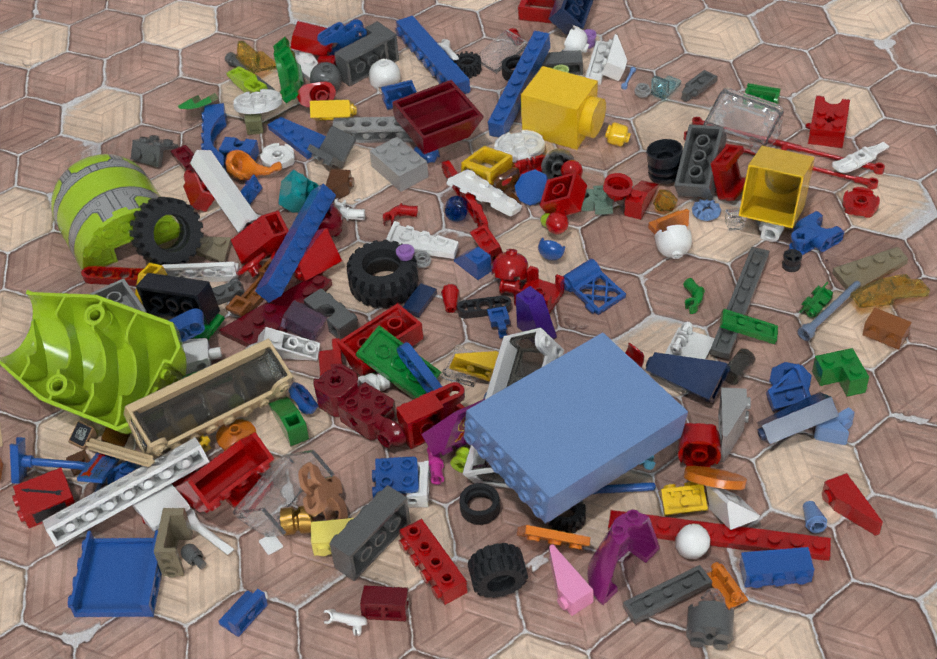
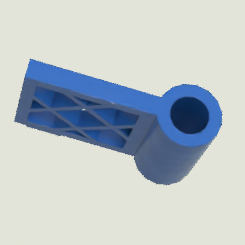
M594 259L587 260L563 275L564 290L574 292L586 304L585 308L592 314L596 313L599 315L626 297V293L601 271L600 266ZM601 278L605 282V286L595 285V281ZM592 289V295L584 294L581 290ZM594 290L605 291V296L594 295ZM607 291L616 292L618 296L609 297L607 296ZM593 301H604V305L598 308Z

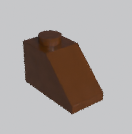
M330 169L326 186L336 194L333 202L337 198L339 200L349 195L351 187H354L355 180L351 175V170Z

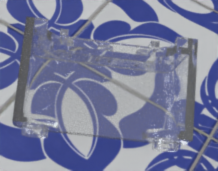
M724 88L719 93L703 125L724 126L725 132L749 140L748 146L756 154L761 146L771 147L781 134L784 110L776 103L731 88Z

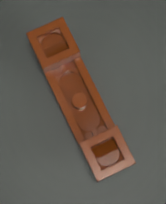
M268 259L258 270L260 276L241 297L236 295L225 307L226 310L243 316L255 309L264 300L255 290L269 267L271 259Z

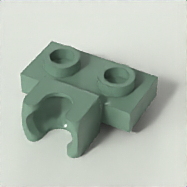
M603 185L593 186V189H586L581 211H594L595 208V214H613L612 199L603 191Z

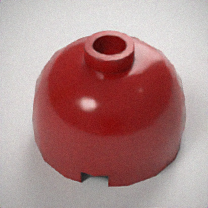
M506 249V252L498 254L494 259L491 274H495L494 277L504 280H514V277H520V280L527 279L526 272L529 264L522 254L517 253L518 250Z

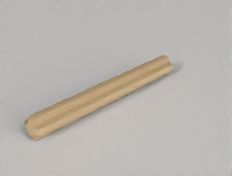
M93 438L86 442L88 450L145 467H151L155 463L153 456Z

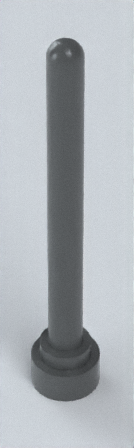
M229 52L225 56V62L230 66H240L252 72L239 61L235 53ZM256 75L257 80L266 84L268 89L275 90L263 79H261L258 75Z

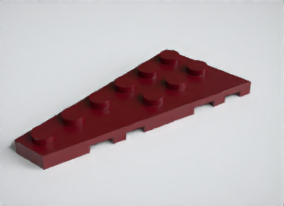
M318 274L283 292L275 300L264 303L219 329L220 335L248 347L258 342V336L265 327L287 333L306 313L304 299L319 289H323L326 292L332 286V280Z

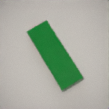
M723 309L721 312L720 328L772 344L776 343L778 325L727 309Z

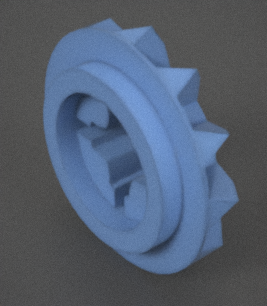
M700 199L699 202H694L692 213L700 220L709 221L719 217L721 208L719 203H715L714 200L708 201L706 199L703 201Z

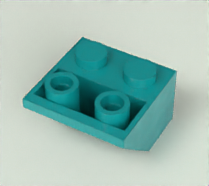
M293 169L281 181L278 204L292 213H299L310 192L319 185Z

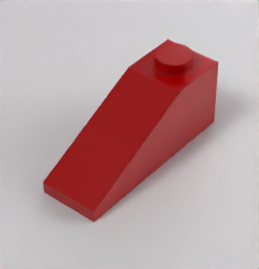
M641 180L632 187L630 195L625 199L624 216L641 220L659 184Z
M847 473L824 481L821 494L825 503H828L835 512L873 535L877 536L880 534L883 521Z

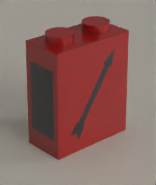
M62 467L13 486L15 495H12L16 507L20 506V510L17 511L21 523L25 521L29 529L42 524L43 520L75 503Z

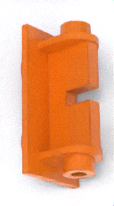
M713 563L711 565L712 571L707 573V575L712 580V587L724 604H726V607L730 610V608L747 602L748 598L723 564Z

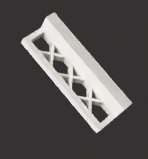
M235 262L162 265L168 276L209 282H228L233 278H238L236 272L240 269L239 264Z

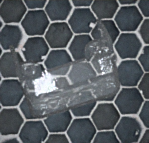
M314 450L285 454L277 459L235 507L233 514L240 521L266 537L284 536L286 531L280 524V508L290 507L300 493L303 492L298 477L301 467L311 462L319 467L324 478L333 477L334 473ZM310 471L308 472V479H311Z

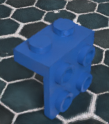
M411 456L375 459V470H372V483L376 482V487H372L373 499L377 492L382 491L387 485L401 494L418 492L417 458Z

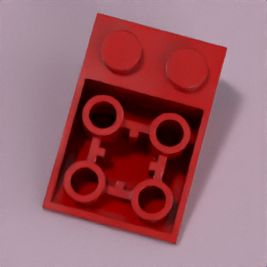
M279 210L261 215L232 238L231 243L240 263L243 264L249 262L262 252H266L267 256L271 255L275 250L277 252L289 230Z

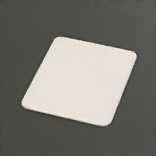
M274 533L259 540V543L268 555L283 547Z

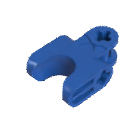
M358 19L352 20L345 26L342 22H337L320 32L317 40L324 46L330 43H337L332 51L329 52V55H335L336 51L367 36V31L362 21Z
M815 211L796 223L791 234L793 242L790 243L789 249H796L802 255H805L814 248L824 252L840 243L845 231L838 226L828 229L822 228L824 215Z

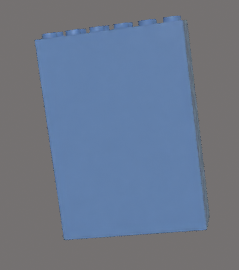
M601 333L466 410L464 438L469 445H472L477 450L479 456L491 465L492 470L504 479L506 485L518 494L520 500L523 503H527L534 515L541 518L546 524L680 439L688 411L609 337Z

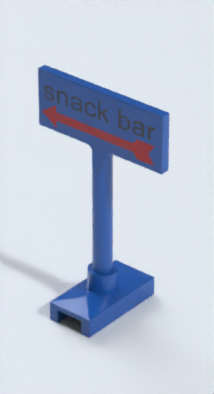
M17 437L16 444H10L11 483L20 484L27 476V467L32 468L33 466L82 470L77 477V481L103 483L120 459L98 452L88 463L35 458L33 455H26L25 438Z

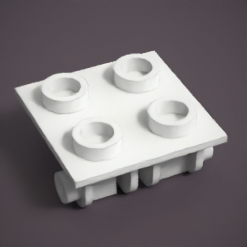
M685 322L681 325V328H678L665 354L706 359L715 338L693 332L692 324Z

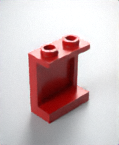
M727 144L710 163L718 199L734 201L744 190L746 178L741 177L737 161L745 152L744 147L741 145Z

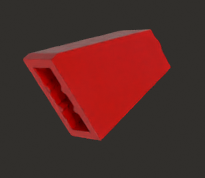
M327 228L317 230L293 273L299 281H306L342 262Z

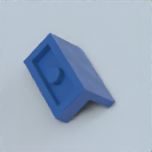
M259 589L254 593L247 590L218 621L219 625L239 637L268 605L265 593Z

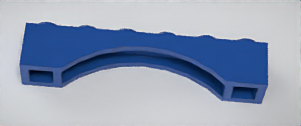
M224 103L204 105V112H202L203 122L201 123L203 131L201 133L203 142L201 143V149L211 150L227 173L224 155L214 147L217 136L227 126Z

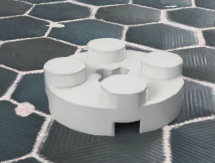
M279 143L266 146L262 150L263 154L260 156L263 166L270 167L276 162H281L282 169L293 165L295 163L293 148L288 144L279 146Z

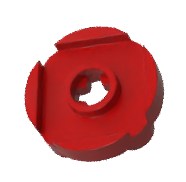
M855 187L853 191L848 192L847 190L844 193L842 205L845 208L844 212L848 215L853 214L870 218L878 210L880 198L878 195L876 197L871 189Z

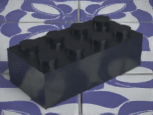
M147 273L135 286L146 312L157 317L172 319L191 309H199L204 313V324L209 325L220 312L209 281Z

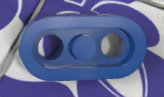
M293 382L288 389L290 397L295 400L302 413L313 414L318 408L317 402L307 388L297 382Z

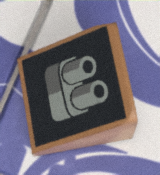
M79 420L68 442L84 450L88 447L86 442H89L91 438L95 439L97 434L93 426Z

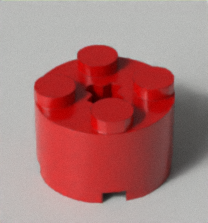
M686 423L681 438L678 439L679 461L685 463L686 467H710L715 463L717 465L721 459V440L717 427L714 424Z

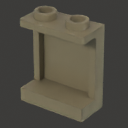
M163 508L154 547V554L162 575L170 578L184 576L185 573L177 551L179 540H192L193 535L185 508Z

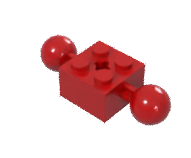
M576 160L566 161L561 167V176L547 180L540 207L546 214H550L546 219V228L555 235H560L567 230L569 221L566 215L581 212L588 185L581 178L583 168Z

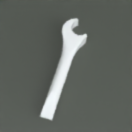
M442 39V43H438L452 60L459 59L450 48V40Z
M192 508L186 511L192 530L200 533L227 555L234 550L203 526Z

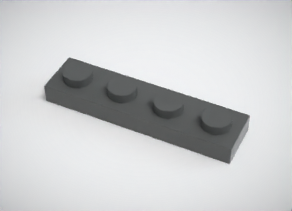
M698 565L624 601L623 608L634 624L711 587L712 580L701 565Z

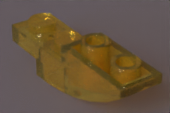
M902 274L869 283L852 292L850 297L859 308L893 305L895 299L925 297L929 295L930 289L921 279L911 280L907 274Z

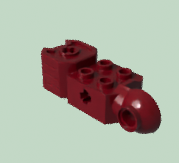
M331 364V370L323 373L319 379L313 380L316 399L320 409L333 417H340V421L365 438L369 440L377 438L386 448L401 446L406 443L402 427L395 422L397 417L395 400L366 382L360 386L358 375L355 371L343 364Z

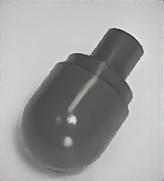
M186 544L182 547L181 556L188 564L196 565L199 569H203L207 563L202 559V552L194 544Z

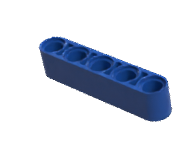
M191 309L168 320L173 322L178 328L182 342L201 334L205 330L204 313L199 309Z

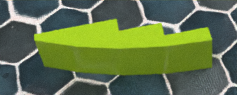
M240 66L226 73L244 93L250 92L251 94L253 92H260V89H268L266 84L257 80L256 74Z

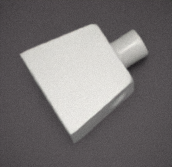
M206 338L188 339L182 342L187 361L186 374L205 369L212 365L211 360L222 358L221 347L210 348Z

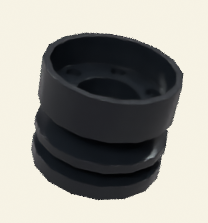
M661 139L652 142L647 147L646 156L650 180L658 184L675 183L683 152V146L680 142L673 139Z

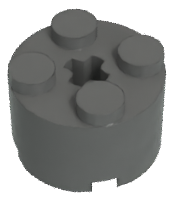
M699 601V606L693 607V604L689 605L687 609L686 637L690 640V645L696 648L711 645L717 650L727 649L728 644L734 638V610L732 608L730 610L726 609V604L717 601Z

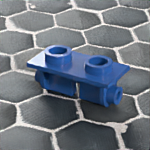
M252 175L245 182V186L240 192L250 205L263 187L256 176Z

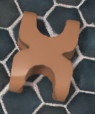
M311 462L303 465L298 472L300 487L307 494L303 497L306 513L316 517L322 512L326 520H336L335 511H338V519H347L346 504L339 496L343 492L340 479L332 474L324 478L319 467ZM309 471H310L311 479H308V472H309Z

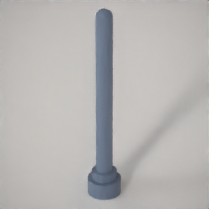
M860 281L852 283L811 323L803 324L797 330L799 337L809 341L815 335L816 328L861 286Z

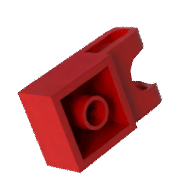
M816 95L808 144L843 148L850 99H842L838 104H830L825 101V96Z
M449 383L396 407L398 424L404 431L406 443L410 449L426 443L422 436L424 432L454 412L465 408L461 404L465 398V389L460 383ZM453 391L459 392L457 394L450 396V393Z

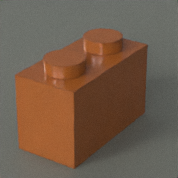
M874 308L865 321L862 335L900 350L909 335L912 322Z

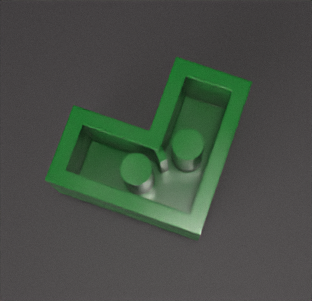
M853 348L815 356L812 373L819 386L839 382L846 397L866 393L869 375Z

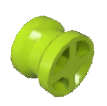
M459 447L457 449L456 456L450 462L453 469L463 473L470 449L466 447Z

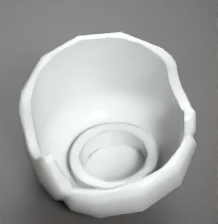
M688 524L677 534L675 547L684 558L699 559L710 547V536L707 530L699 524Z

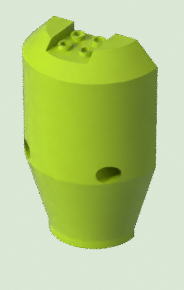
M29 290L26 291V294L31 300L33 309L29 332L22 344L13 353L0 357V365L39 400L124 434L132 433L124 416L125 406L182 380V377L186 376L187 368L186 355L179 330L171 321L99 295L44 293ZM160 409L138 421L142 428H145L165 415L163 409Z

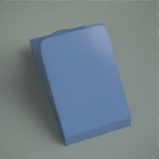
M849 407L839 412L838 417L816 425L814 438L819 441L846 445L849 436L848 429L853 424L855 412Z

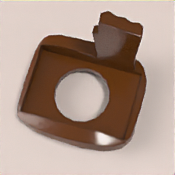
M515 167L497 176L494 179V187L500 189L505 195L521 204L519 198L512 193L520 178L519 169ZM512 176L511 181L507 185L502 186V181Z

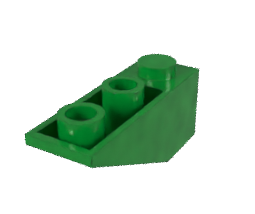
M287 396L269 403L290 447L309 439L306 422L298 408Z

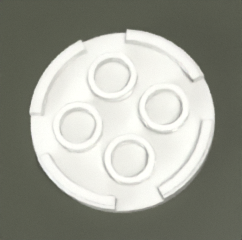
M260 89V92H253L251 94L250 92H245L237 96L233 101L234 110L239 113L259 114L279 107L282 104V97L278 91Z
M522 130L520 133L513 134L508 132L496 140L495 150L513 155L512 162L522 159L526 160V158L530 160L532 156L535 159V156L544 152L545 141L542 135L534 131Z

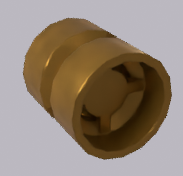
M299 506L296 510L293 507L280 508V524L283 536L295 535L297 531L301 534L311 533L313 516L306 513L304 506Z

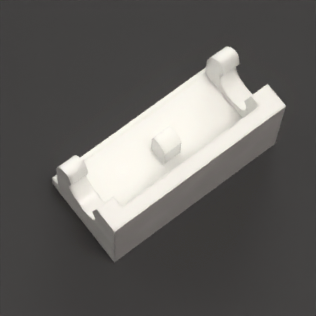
M429 461L417 462L419 490L416 493H406L405 496L407 497L409 508L428 507Z

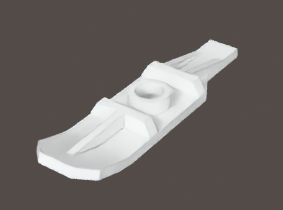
M882 142L871 147L865 146L839 161L832 162V167L841 173L851 172L875 160L879 153L889 148V145Z

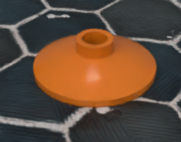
M236 419L230 425L225 426L223 424L216 434L217 443L221 449L225 450L239 439L256 432V428L247 420Z

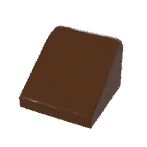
M106 427L101 441L125 447L130 434L120 433Z

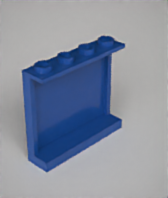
M155 530L154 538H94L91 531H87L86 539L82 541V555L77 561V575L73 577L72 595L68 597V608L71 609L74 617H154L162 577L154 554L158 530Z

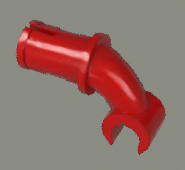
M400 203V205L393 207L389 212L383 214L384 226L386 221L391 220L392 227L396 216L417 217L418 206Z

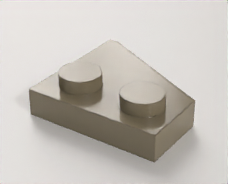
M231 237L200 238L202 245L195 250L197 256L205 257L209 261L227 262L232 245Z

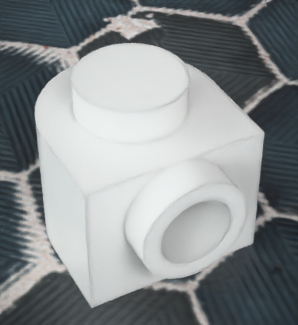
M762 221L759 228L762 231L760 238L775 242L783 232L784 226Z

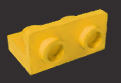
M687 482L684 483V486L676 487V484L664 485L663 489L658 492L659 497H661L664 516L708 510L704 485Z

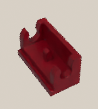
M364 585L360 601L361 616L368 620L406 622L409 601H407L408 587Z

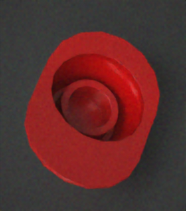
M327 81L309 83L299 89L297 98L301 105L310 108V101L334 100L336 90Z
M613 173L605 178L603 191L614 202L620 201L630 195L633 181L625 174Z

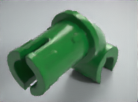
M688 278L684 281L683 285L691 293L692 298L686 299L684 303L685 309L689 308V314H694L698 311V306L703 300L705 289L699 286L693 278Z

